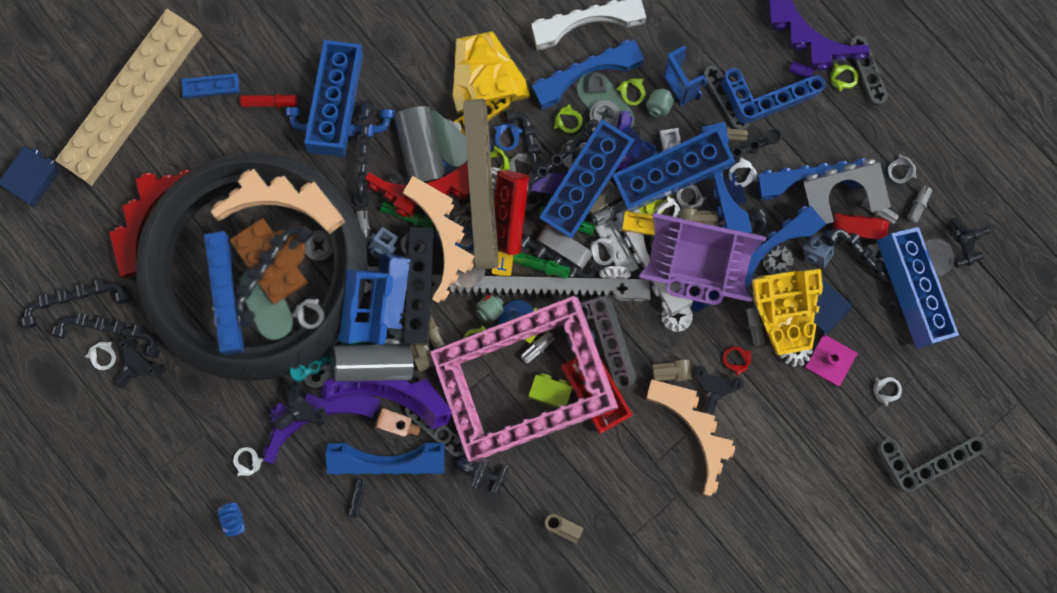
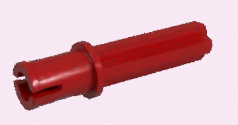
M279 93L277 95H242L240 104L242 107H297V95H280Z

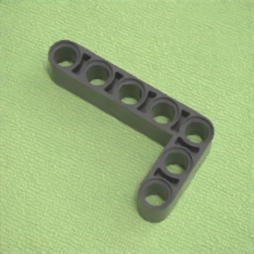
M600 296L580 302L581 307L583 306L587 310V315H584L586 320L594 318L615 385L621 390L629 388L636 381V375L612 300L608 296ZM599 301L604 303V310L599 308ZM605 320H608L610 322V328H607L605 326ZM611 338L616 341V347L611 345ZM616 357L622 359V365L616 362ZM622 375L628 378V383L623 382Z
M979 437L971 438L911 469L894 440L887 439L881 441L877 446V452L896 487L902 492H910L982 454L986 449L983 439ZM972 442L978 444L976 452L971 449ZM885 443H888L892 448L889 454L883 449ZM955 451H959L961 453L960 461H957L954 458ZM895 460L901 463L899 471L893 468ZM938 460L944 462L945 467L943 470L937 467ZM921 469L927 471L928 476L926 479L921 478ZM904 478L910 480L911 486L909 488L903 486Z

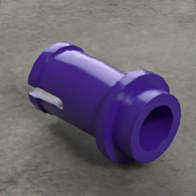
M796 61L792 63L789 70L790 73L792 72L804 79L812 77L815 71L812 69V66L807 67Z

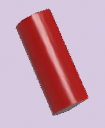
M497 170L494 207L498 250L508 255H516L521 252L529 176L514 171Z
M575 358L562 365L561 369L578 399L592 397V393L585 386L587 383L582 370L579 369L580 363L578 358ZM603 362L602 365L618 408L590 418L599 435L633 416Z

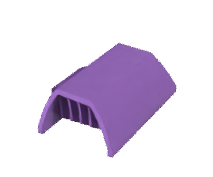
M653 213L655 237L650 262L645 270L640 273L639 278L666 283L668 293L672 296L708 304L720 303L723 296L752 301V297L747 292L744 282L751 255L766 240V237ZM677 281L681 284L678 291L670 289L672 282ZM692 286L700 288V292L695 296L689 293V289ZM711 290L719 292L717 299L712 300L708 297Z

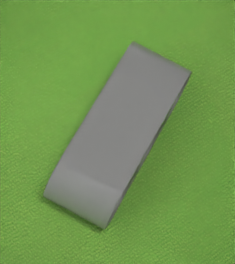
M548 224L545 225L536 239L540 245L581 270L593 254L589 249Z

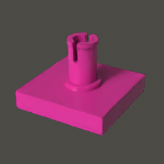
M822 336L805 369L840 387L858 353L828 336Z

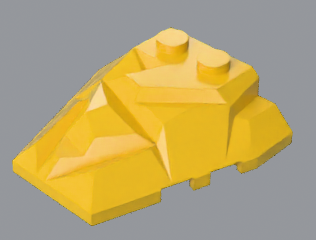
M493 31L456 39L452 96L457 113L464 112L463 103L466 100L484 98L486 102L510 97L512 102L530 97L525 78Z
M821 269L789 271L759 276L753 279L754 301L776 355L812 349L816 330L814 317L815 312L818 313L820 307L817 306L818 294H822L823 289Z

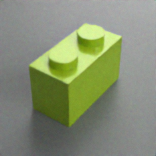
M541 373L540 376H535L529 399L557 408L563 405L567 406L573 389L568 381L559 379L557 382L551 380L552 376Z

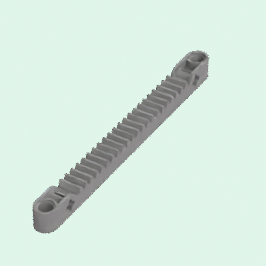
M432 275V283L434 285L432 287V296H434L441 284L442 275ZM484 276L482 281L474 287L463 288L455 283L454 285L450 283L447 291L451 290L452 295H455L456 290L459 291L460 295L464 291L467 292V295H470L471 291L478 295L479 291H481L483 296H485L487 291L492 296L494 291H497L498 296L501 295L502 291H504L506 296H508L509 292H512L513 296H516L517 292H520L521 296L527 292L529 297H531L532 292H535L536 297L539 296L540 292L543 293L544 297H546L548 292H550L551 297H554L555 292L558 293L559 297L563 293L566 294V297H569L570 293L577 297L578 293H580L582 298L585 297L586 293H588L590 298H592L594 293H596L597 297H600L602 293L604 296L612 294L619 301H650L651 281L644 279ZM416 282L412 288L414 291H420L423 284ZM620 286H623V289L626 290L624 294H620L618 290Z

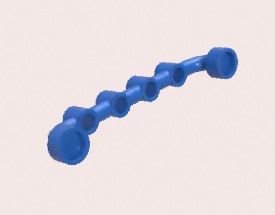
M286 108L285 116L289 117L292 127L298 131L307 132L308 123L300 124L297 121V117H301V109ZM380 110L379 118L383 119V123L378 126L370 125L368 137H373V133L385 131L389 127L391 119H394L395 111ZM351 124L348 137H354L355 133H360V125Z

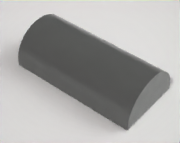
M412 107L396 113L394 121L408 180L410 181L412 176L422 182L428 183L445 177V168L430 107Z
M332 345L329 350L335 381L412 380L413 354L410 345Z

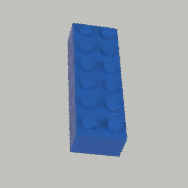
M328 40L323 42L304 142L308 153L345 157L363 59L361 44Z
M601 119L539 218L570 238H573L634 142V139Z
M718 126L613 174V177L628 211L633 212L734 166L735 160Z
M919 227L891 233L877 240L916 349L959 336Z

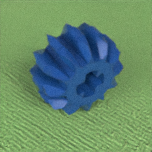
M228 503L219 507V521L226 536H237L245 531L244 519L236 503Z

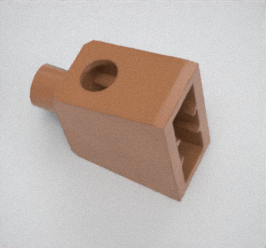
M382 408L379 411L374 428L405 438L407 434L417 437L421 426L412 424V419ZM397 421L403 424L402 429L396 427Z

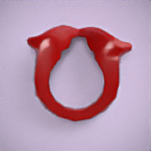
M737 346L730 347L723 355L725 367L734 371L736 376L745 372L751 363V350L746 351ZM731 351L740 352L746 365L729 364L727 362L728 353Z

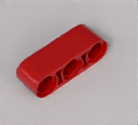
M834 213L832 230L840 228L848 232V234L854 232L859 237L881 239L887 236L889 220Z

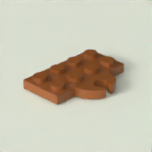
M262 218L230 241L251 270L253 267L258 269L262 263L259 261L260 255L265 250L270 252L273 247L270 244L272 238L276 234L281 236L285 230L273 233ZM291 235L288 238L285 247L279 251L274 263L268 267L264 277L259 282L274 305L308 283L297 268L304 259L305 244L299 243L298 247L294 250L288 247L290 241L297 240V235Z

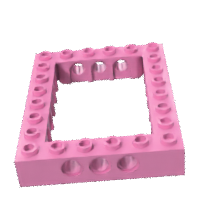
M575 296L430 352L447 402L452 410L451 413L468 462L478 461L618 408L579 299ZM565 324V331L569 333L573 344L572 350L576 352L580 363L579 369L582 370L587 383L585 386L593 396L579 399V402L563 405L558 410L542 413V416L523 420V423L507 426L502 431L487 434L488 436H485L460 364Z

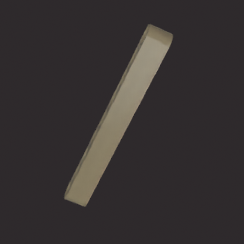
M484 98L466 100L463 103L475 264L478 270L498 268L499 258L487 106Z

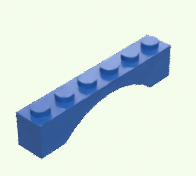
M626 40L615 49L608 48L597 57L595 55L590 56L581 64H572L568 67V70L563 72L560 70L553 73L548 79L541 78L535 81L534 85H532V91L541 110H544L559 103L568 87L584 75L600 70L628 72L642 66L644 58L636 41Z
M725 122L702 127L699 135L719 126L728 145L729 137ZM722 171L710 176V181L714 180L715 188H713L714 198L718 199L720 206H717L718 214L724 220L722 228L752 234L748 213L741 209L730 196L723 180Z
M857 159L854 163L840 161L836 165L830 166L828 163H823L814 168L801 166L798 167V170L783 168L779 170L780 172L772 173V170L762 171L757 177L759 200L779 198L786 190L807 179L806 176L815 173L818 176L823 175L825 171L835 168L837 171L842 170L844 166L849 164L861 165L866 159ZM855 180L840 181V183L852 189L864 188L862 184Z
M804 206L797 212L798 217L794 220L790 218L782 224L783 229L778 233L776 230L766 237L768 241L763 245L760 244L753 252L744 282L746 289L751 286L757 265L772 248L789 239L811 237L826 225L825 221L812 206L809 208Z
M225 232L206 234L205 243L220 352L224 355L244 352L239 319L235 310L229 236Z
M328 443L326 449L327 474L379 475L392 473L398 475L400 473H411L416 475L420 473H444L445 443H424L409 453L397 456H376L357 450L347 443Z

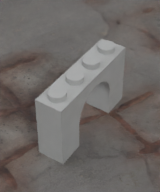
M868 159L863 161V164L857 166L849 164L844 166V169L838 171L836 168L825 171V174L819 176L817 173L806 176L807 179L803 180L809 206L815 209L826 224L834 222L829 205V193L835 184L843 180H855L864 186L871 212L891 207L881 165L878 160Z

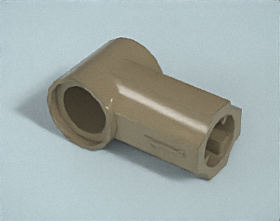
M610 180L588 212L590 215L602 211L605 206L612 205L622 196L618 188Z
M680 210V219L718 227V211Z
M410 345L414 361L420 372L435 366L430 353L431 349L428 346Z
M690 360L673 361V363L652 365L655 381L692 380Z
M556 514L548 515L544 521L547 530L574 543H577L584 529ZM552 517L557 518L559 521L558 526L554 529L548 525V521Z

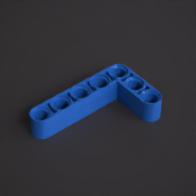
M730 68L722 78V86L738 120L743 124H748L817 97L825 87V80L817 75L753 99L740 70ZM728 77H733L736 82H731ZM811 84H815L818 89H814ZM794 91H799L801 96L796 95ZM736 93H740L743 99H739ZM777 97H782L785 102H780ZM761 103L766 104L768 109L762 108ZM743 110H748L751 116H747Z

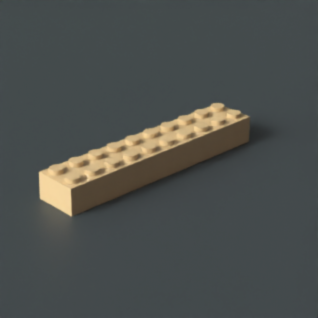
M166 9L55 161L92 186L202 35L199 30L169 9Z

